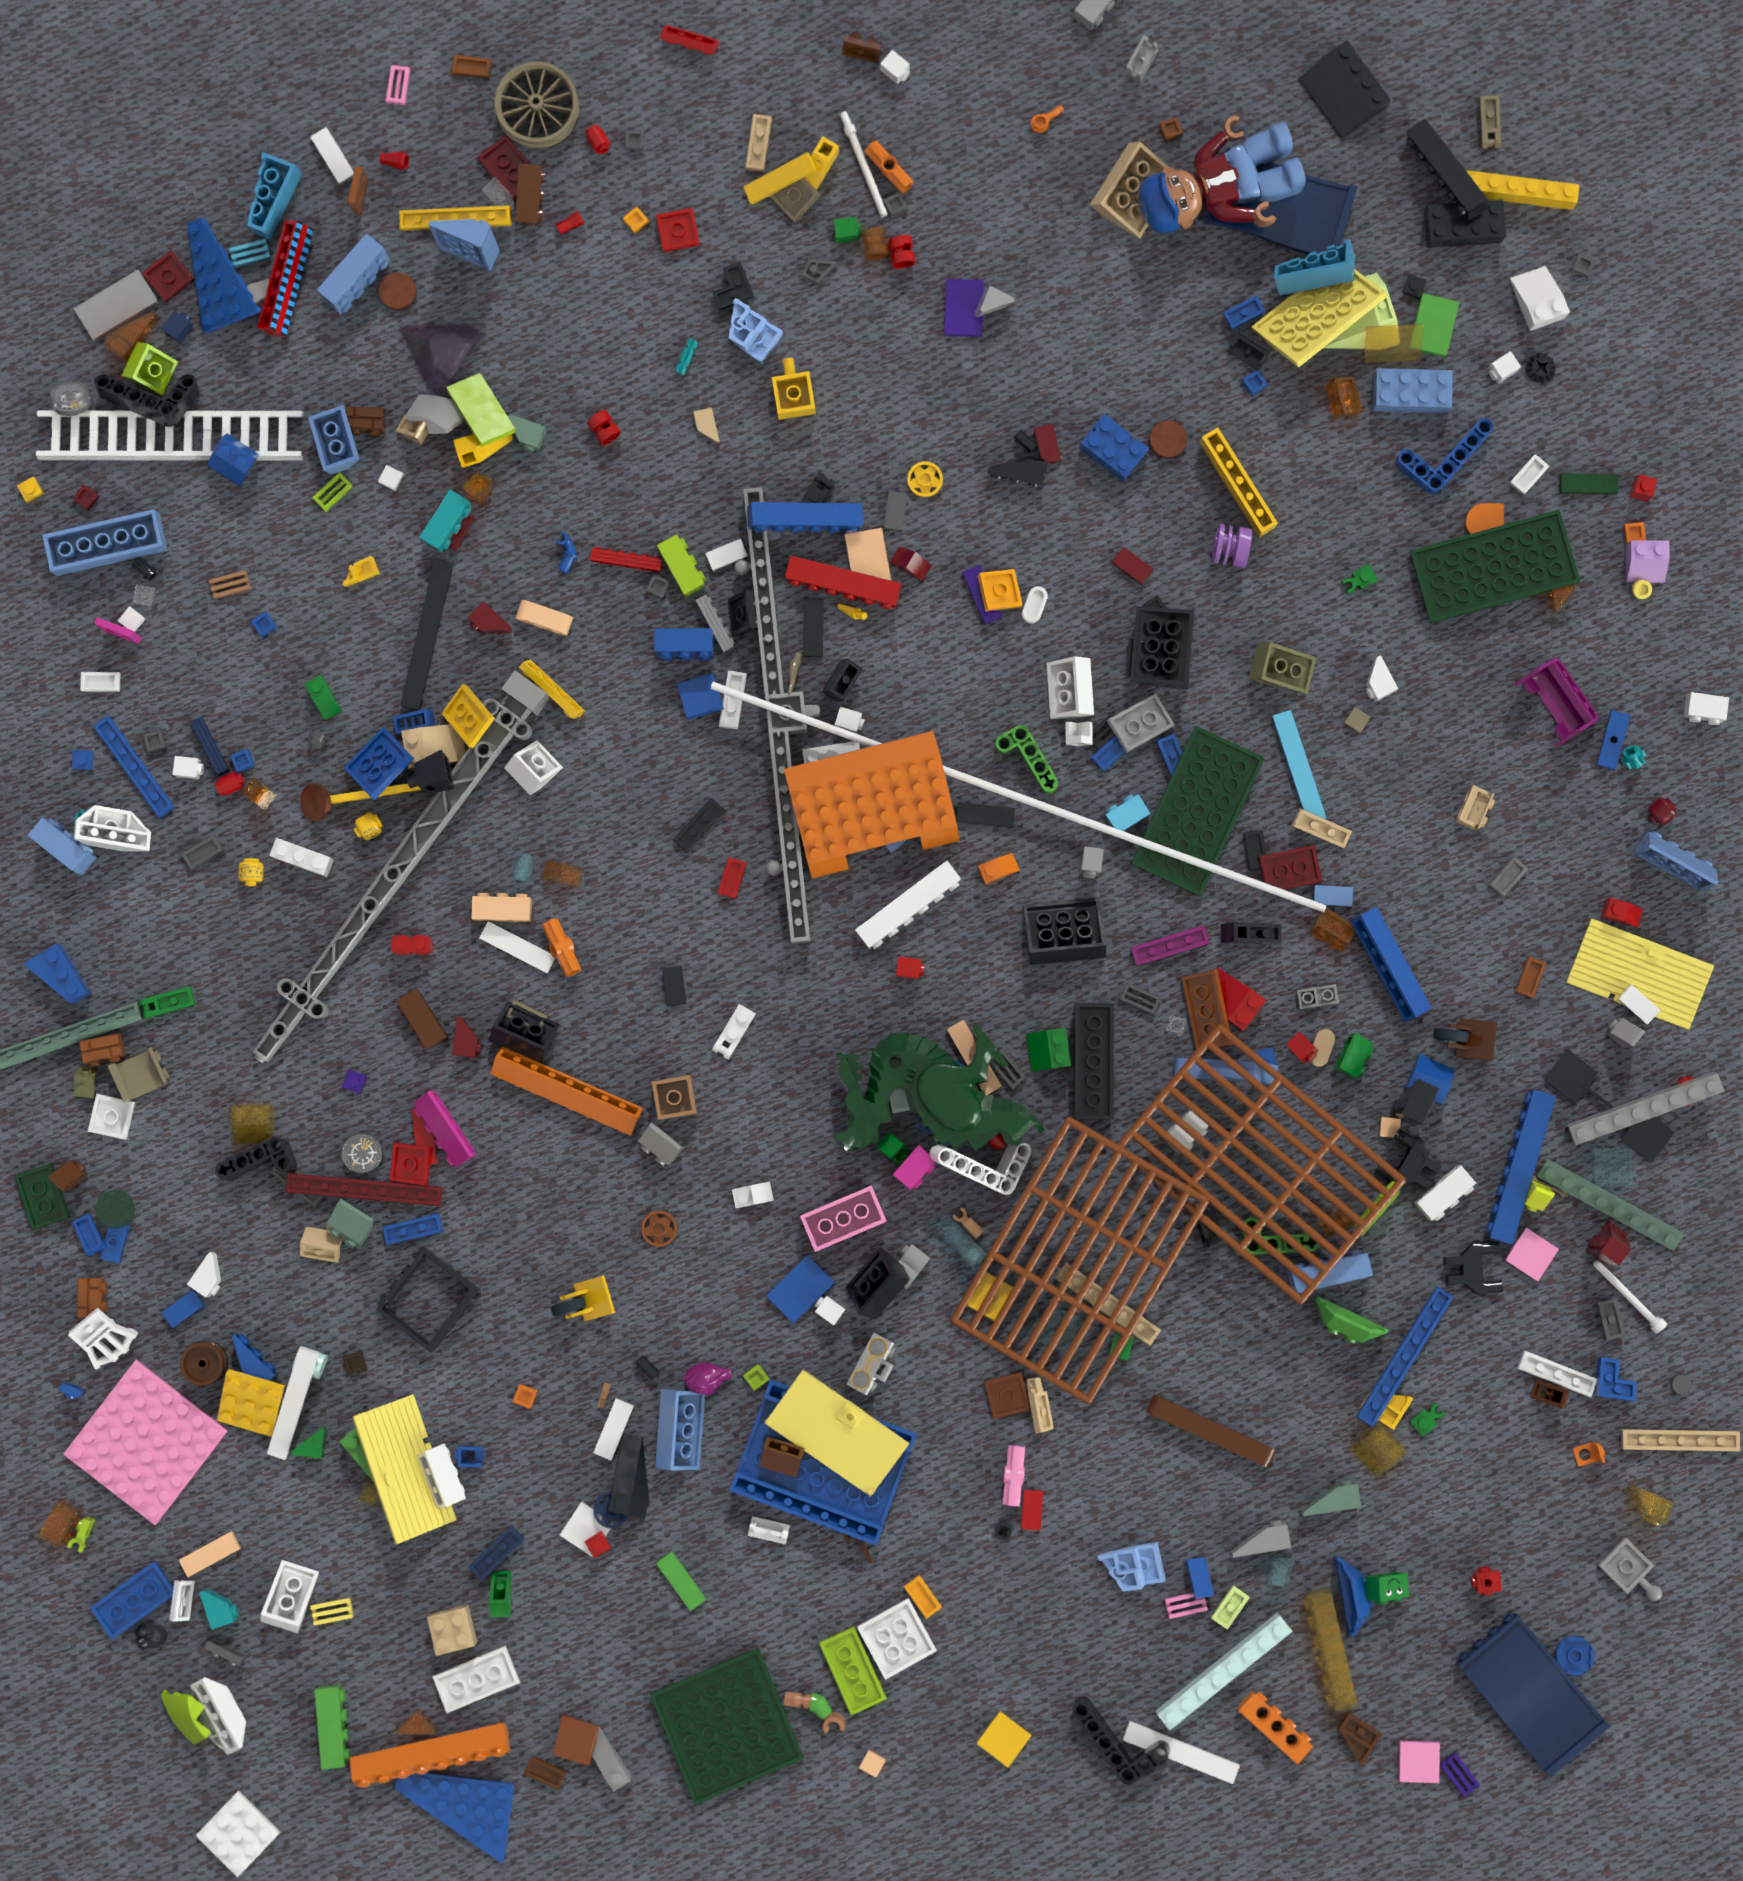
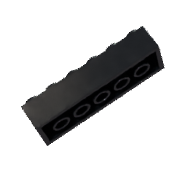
M1114 1003L1074 1004L1073 1119L1114 1120Z

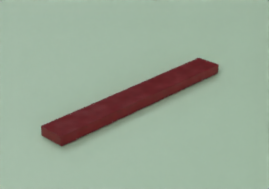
M287 1173L285 1192L441 1206L443 1187Z

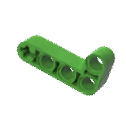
M1016 726L997 738L995 749L998 753L1007 754L1017 748L1042 792L1045 794L1055 792L1058 780L1025 726ZM1022 731L1026 737L1019 740L1016 738L1015 733ZM1005 740L1009 743V747L1002 749L998 743ZM1031 747L1035 750V754L1028 756L1025 754V749ZM1042 764L1045 770L1041 773L1036 772L1034 766ZM1046 773L1049 774L1046 776L1048 782H1053L1051 789L1049 786L1045 787L1046 780L1043 776H1045Z
M1248 1217L1243 1222L1247 1224V1222L1252 1220L1256 1224L1259 1220ZM1241 1230L1243 1240L1247 1234ZM1261 1231L1258 1233L1267 1242L1270 1239L1275 1240V1249L1280 1253L1297 1252L1294 1248L1289 1249L1286 1246V1242L1278 1235L1262 1236ZM1308 1234L1290 1235L1300 1244V1241H1309L1310 1237ZM1314 1240L1315 1243L1311 1245V1248L1309 1245L1302 1246L1311 1252L1316 1251L1320 1244ZM1258 1244L1254 1251H1250L1246 1247V1250L1251 1254H1269Z

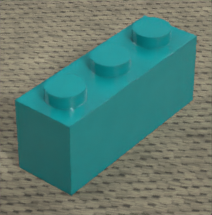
M449 490L419 537L421 541L440 553L446 550L451 543L452 535L457 534L460 530V523L463 518L469 516L471 512L470 502Z

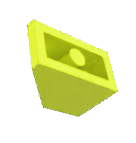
M1531 1180L1525 1208L1534 1212L1537 1209L1543 1211L1555 1193L1548 1186Z

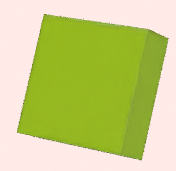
M759 1364L743 1375L754 1391L770 1380Z

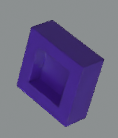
M348 1069L342 1087L361 1094L367 1076Z

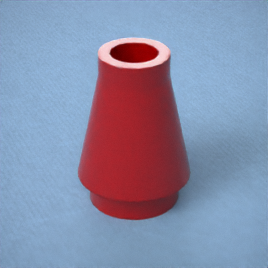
M403 151L381 153L380 164L399 170L407 169L409 156Z

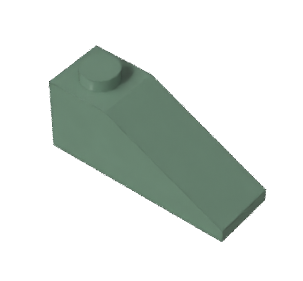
M1351 1479L1340 1481L1339 1485L1333 1486L1300 1510L1301 1515L1309 1516L1360 1508L1361 1501L1358 1484L1352 1482Z

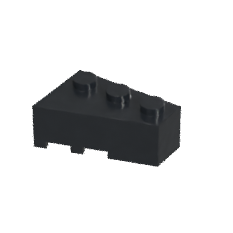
M1417 1079L1399 1100L1394 1101L1391 1108L1393 1111L1392 1116L1411 1125L1423 1124L1439 1088Z

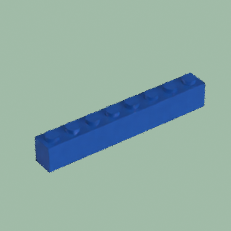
M1535 1089L1525 1094L1523 1103L1526 1105L1524 1111H1521L1518 1117V1122H1520L1519 1129H1516L1513 1134L1514 1146L1509 1149L1507 1154L1509 1163L1502 1171L1503 1183L1497 1188L1496 1195L1498 1200L1491 1208L1493 1217L1491 1222L1487 1223L1485 1233H1488L1487 1238L1513 1245L1556 1099L1554 1095Z

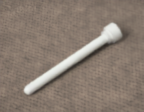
M1596 1260L1594 1262V1267L1650 1322V1329L1655 1334H1658L1666 1327L1667 1323L1662 1318L1655 1317L1600 1261Z

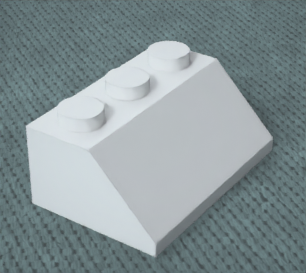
M1074 656L1048 662L1047 677L1050 719L1081 718L1094 715L1090 658Z

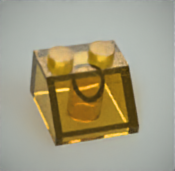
M273 1104L231 1105V1127L235 1144L262 1143L274 1137Z
M1376 1422L1373 1428H1370L1349 1448L1376 1477L1393 1467L1408 1453L1379 1422Z
M1628 1484V1492L1637 1513L1643 1515L1642 1520L1659 1526V1523L1666 1525L1674 1503Z

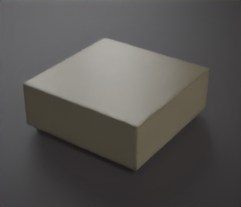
M1354 707L1344 724L1360 734L1371 717Z

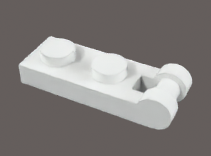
M739 1004L712 1051L723 1054L724 1058L729 1060L756 1013ZM724 1041L731 1044L729 1048L722 1045Z

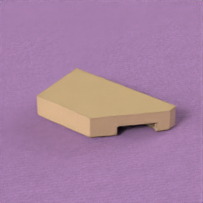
M712 408L694 411L698 432L714 440V442L720 443Z

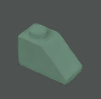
M509 414L508 418L515 428V434L523 449L528 452H533L534 450L539 452L547 432L545 426Z

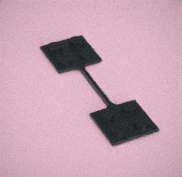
M1568 1049L1544 1079L1574 1103H1576L1582 1093L1587 1091L1610 1109L1614 1108V1106L1590 1088V1083L1598 1072ZM1653 1117L1629 1126L1621 1140L1652 1163L1675 1132L1659 1119Z

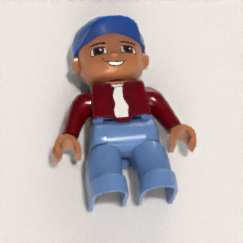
M1232 116L1228 118L1223 131L1217 133L1197 151L1194 158L1195 171L1193 175L1184 170H1175L1168 167L1164 168L1162 173H1154L1142 182L1139 187L1138 199L1144 220L1153 231L1158 233H1171L1180 229L1179 226L1183 229H1188L1193 224L1194 218L1200 213L1203 203L1207 212H1211L1216 219L1223 222H1253L1254 220L1255 224L1262 228L1272 225L1277 218L1273 215L1263 217L1260 211L1267 209L1270 202L1279 201L1301 193L1306 183L1302 164L1297 157L1287 160L1282 165L1258 173L1256 169L1258 165H1265L1290 155L1293 142L1287 124L1281 122L1273 125L1269 130L1250 137L1242 145H1238L1228 152L1216 156L1228 140L1234 142L1241 140L1244 136L1243 131L1233 133L1230 130V127L1237 125L1240 117ZM1259 200L1263 202L1258 205L1256 210L1233 206L1243 203H1255Z

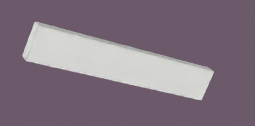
M303 1346L299 1348L267 1452L271 1456L286 1460L320 1353L318 1351Z
M1130 1720L1122 1738L1124 1741L1144 1749L1156 1741H1166L1170 1746L1169 1759L1232 1784L1240 1767L1238 1763ZM1162 1749L1156 1750V1753L1159 1755L1166 1754Z

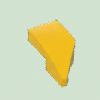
M369 556L354 563L353 566L350 565L349 573L346 580L343 581V586L347 587L379 575L374 557Z

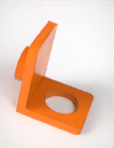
M1590 1442L1573 1448L1578 1466L1596 1461L1605 1462V1452L1599 1443ZM1582 1449H1587L1590 1452L1588 1460L1580 1459L1579 1452Z

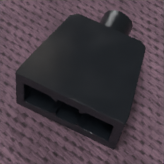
M442 750L414 764L416 774L407 777L409 787L419 786L424 794L454 789L449 758Z

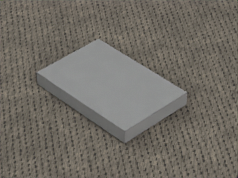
M1156 693L1107 720L1125 753L1175 726Z

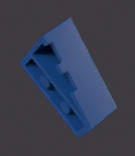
M54 944L23 964L69 1003L76 1004L91 994L62 945Z

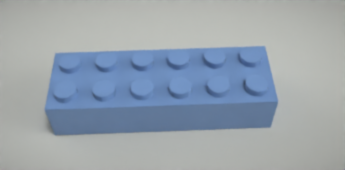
M155 509L43 535L50 572L55 576L168 551L160 514Z

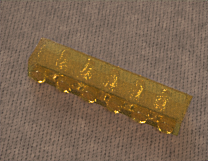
M1326 1587L1305 1592L1306 1598H1303L1305 1610L1309 1609L1310 1617L1307 1620L1310 1629H1313L1315 1637H1312L1314 1648H1318L1320 1656H1317L1319 1668H1323L1324 1675L1321 1678L1324 1688H1328L1329 1695H1326L1328 1706L1332 1707L1335 1712L1358 1707L1331 1591Z

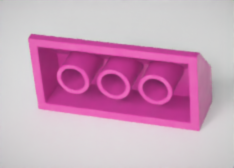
M435 1090L428 1091L413 1103L415 1105L413 1108L414 1112L419 1118L423 1117L426 1122L424 1127L429 1134H434L436 1145L440 1150L444 1149L447 1154L445 1158L451 1166L459 1167L477 1155Z

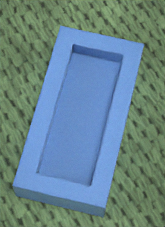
M1314 885L1313 901L1326 906L1352 907L1353 887Z

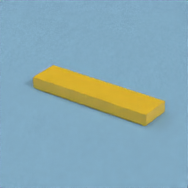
M805 153L745 185L743 188L750 204L753 205L815 172L816 168L810 154Z

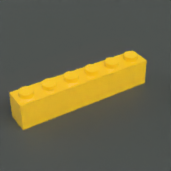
M1467 170L1473 181L1487 199L1490 200L1503 199L1506 202L1573 210L1578 202L1579 184Z
M1217 427L1202 436L1199 442L1258 538L1275 529L1278 524L1219 428Z

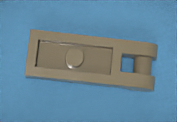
M1499 95L1480 96V148L1494 147V149H1500ZM1488 135H1494V139H1488Z

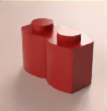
M397 935L391 938V952L400 956H408L413 953L421 956L430 955L433 953V939L425 935H416L411 938L405 935Z

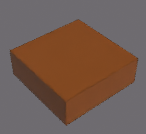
M1177 117L1159 123L1165 142L1184 134Z

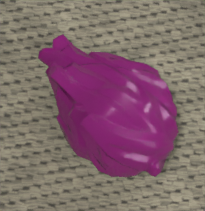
M701 1362L698 1365L691 1366L686 1375L682 1377V1380L693 1393L709 1396L715 1392L722 1382L732 1379L731 1368L726 1370V1368L716 1366L714 1363Z

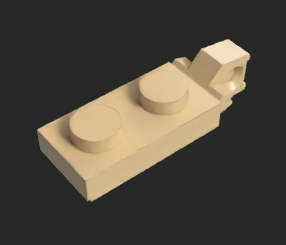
M1041 1378L1027 1379L1028 1396L1035 1433L1052 1430L1054 1427L1048 1394L1042 1387Z

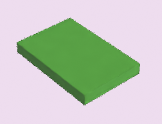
M1423 293L1409 349L1446 357L1459 302Z

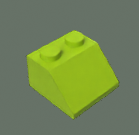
M137 342L121 376L136 385L163 396L178 361L147 343Z

